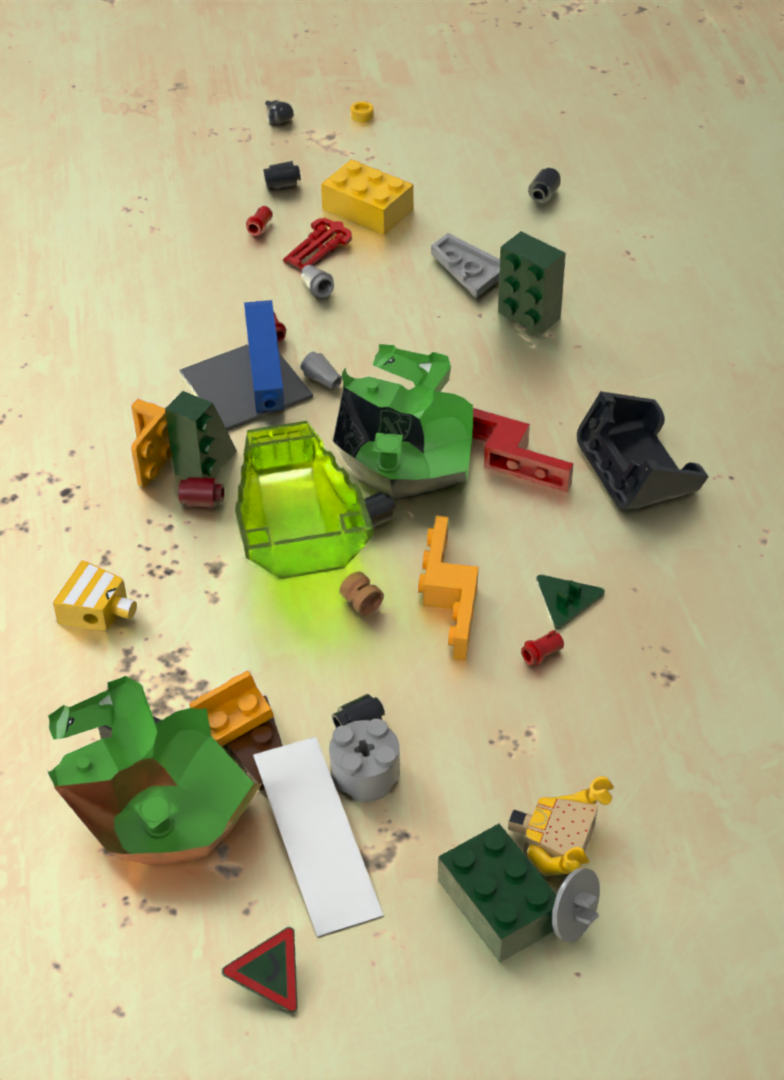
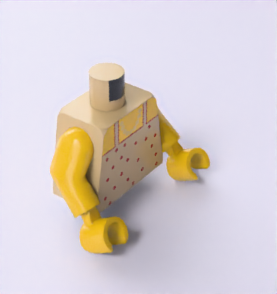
M599 776L591 782L590 788L574 794L552 798L541 797L538 800L533 815L514 809L509 819L508 830L525 835L523 853L544 876L563 875L567 877L572 871L580 868L581 864H589L590 860L586 855V851L596 825L598 806L595 804L597 800L602 805L610 804L612 795L609 793V790H612L614 786L607 777Z

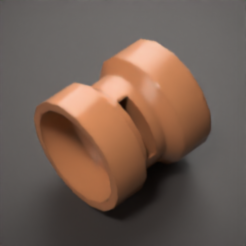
M358 571L350 574L340 586V595L347 602L353 603L354 609L362 616L372 614L383 602L384 593L376 585H371L369 578L363 572Z

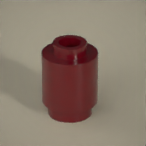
M188 477L187 480H181L179 483V502L186 504L187 507L217 508L219 502H223L225 498L224 484H220L218 478Z

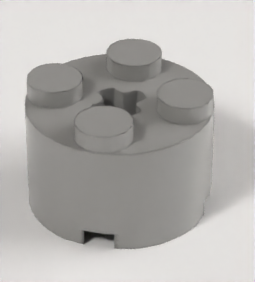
M382 719L360 720L345 726H339L334 730L329 746L331 777L337 791L341 794L345 792L351 795L353 800L360 802L375 801L388 795L391 792V787H393L396 781L398 782L400 777V747L396 735L388 728L387 723Z

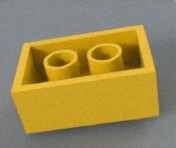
M349 160L321 183L323 210L382 235H385L414 210L412 183L362 164L359 161Z

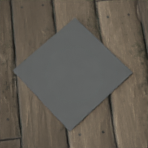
M248 344L179 370L197 397L214 404L227 431L277 412L256 413ZM279 353L285 408L313 398V393Z

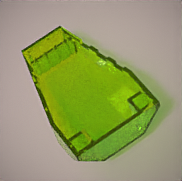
M308 421L247 430L243 454L244 462L241 466V482L237 492L238 501L235 505L238 540L244 562L277 581L342 571L374 536V529L361 489L356 483L353 484L349 480V474L344 467H339L333 453L324 448L322 439Z

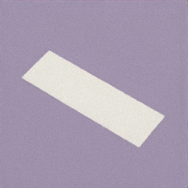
M317 737L254 754L255 762L261 779L264 781L263 784L317 937L384 916Z

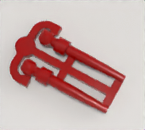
M319 218L311 223V228L314 231L292 250L283 261L296 266L302 271L306 265H313L327 253L333 252L338 247V244L346 246L350 243L352 232L344 227L341 221ZM334 234H337L336 236H334V239L329 240L325 245H323V243L326 242L329 238H331ZM317 248L321 249L304 265L301 263L303 259Z

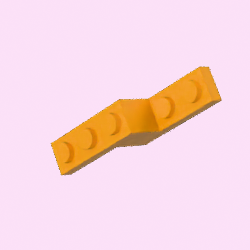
M436 516L434 528H428L427 546L430 547V551L424 550L422 569H426V574H420L418 593H423V606L453 609L452 621H457L456 626H450L448 645L454 646V659L467 661L478 590L479 566L444 563L448 542V517Z

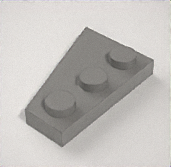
M449 233L431 245V254L475 298H478L499 281V258Z

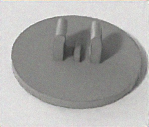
M585 867L575 869L566 877L557 893L553 906L552 924L556 936L563 941H576L584 934L590 924L599 917L596 910L599 903L600 885L598 877L593 870Z

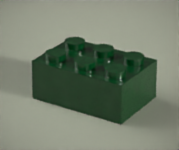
M522 231L500 247L498 313L539 334H543L561 319L566 253Z
M500 823L438 856V882L499 963L554 932L552 913L557 895Z

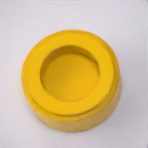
M366 101L353 103L350 106L351 119L357 122L370 121L374 117V106Z

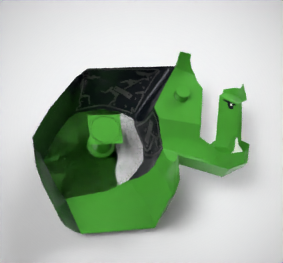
M379 344V351L375 355L373 366L412 381L415 387L410 390L401 384L373 377L353 378L347 374L346 368L342 372L343 393L333 442L343 460L360 482L376 492H382L385 496L390 495L393 500L417 497L467 482L472 445L473 404L456 394L441 392L450 378L451 364L448 356L436 352L425 355L397 349L395 345Z

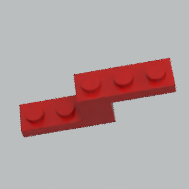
M473 408L472 438L487 442L484 448V468L564 492L569 491L572 485L574 463L526 450L529 443L530 424Z

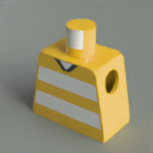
M81 560L53 601L57 624L105 631L110 628L117 616L132 619L136 613L137 602L127 599L124 580L121 577Z

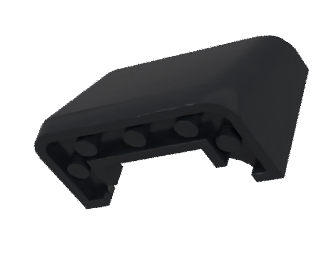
M600 391L579 425L576 437L580 449L619 508L634 510L692 494L701 489L709 477L703 467L698 463L690 462L682 469H679L658 439L657 435L664 425L665 417L662 408L655 399Z

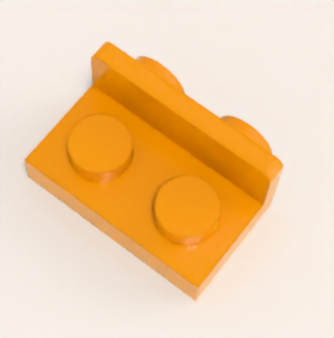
M249 671L232 677L228 682L208 693L202 694L189 704L190 708H207L211 736L221 747L274 717L272 709L257 688Z

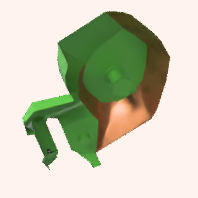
M127 676L107 682L108 690L70 707L63 705L48 715L50 721L49 730L53 740L64 739L104 725L112 728V737L102 738L64 755L61 762L52 771L47 770L55 790L106 851L122 859L156 866L179 864L206 858L229 834L262 785V783H253L211 736L207 708H188L176 711L155 724L142 684Z

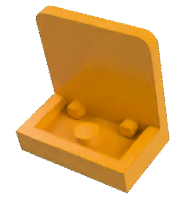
M137 399L131 405L137 437L132 443L131 452L138 486L145 487L150 480L156 478L166 461L171 460L172 454L165 408Z

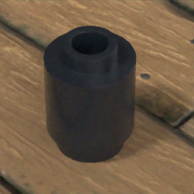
M293 161L269 165V168L263 169L267 189L279 190L297 186V181L301 180L299 166H294Z
M554 168L540 170L528 187L530 197L538 203L549 202L561 184L559 172Z
M378 492L354 503L353 508L348 510V514L354 528L358 532L364 529L369 531L392 520L396 506L390 495L385 496L382 492Z
M365 694L338 707L337 712L332 714V721L335 728L355 721L382 719L385 711L377 697L372 698L371 695Z

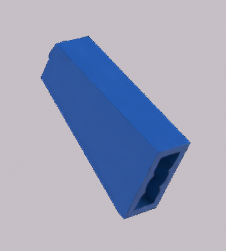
M272 300L244 302L256 413L285 410Z

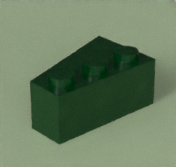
M182 391L165 408L174 474L184 479L188 477H216L222 466L237 450L214 404Z

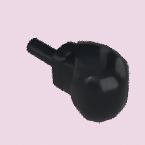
M267 100L265 102L267 106V120L270 124H282L294 117V110L289 103L279 100L272 102Z

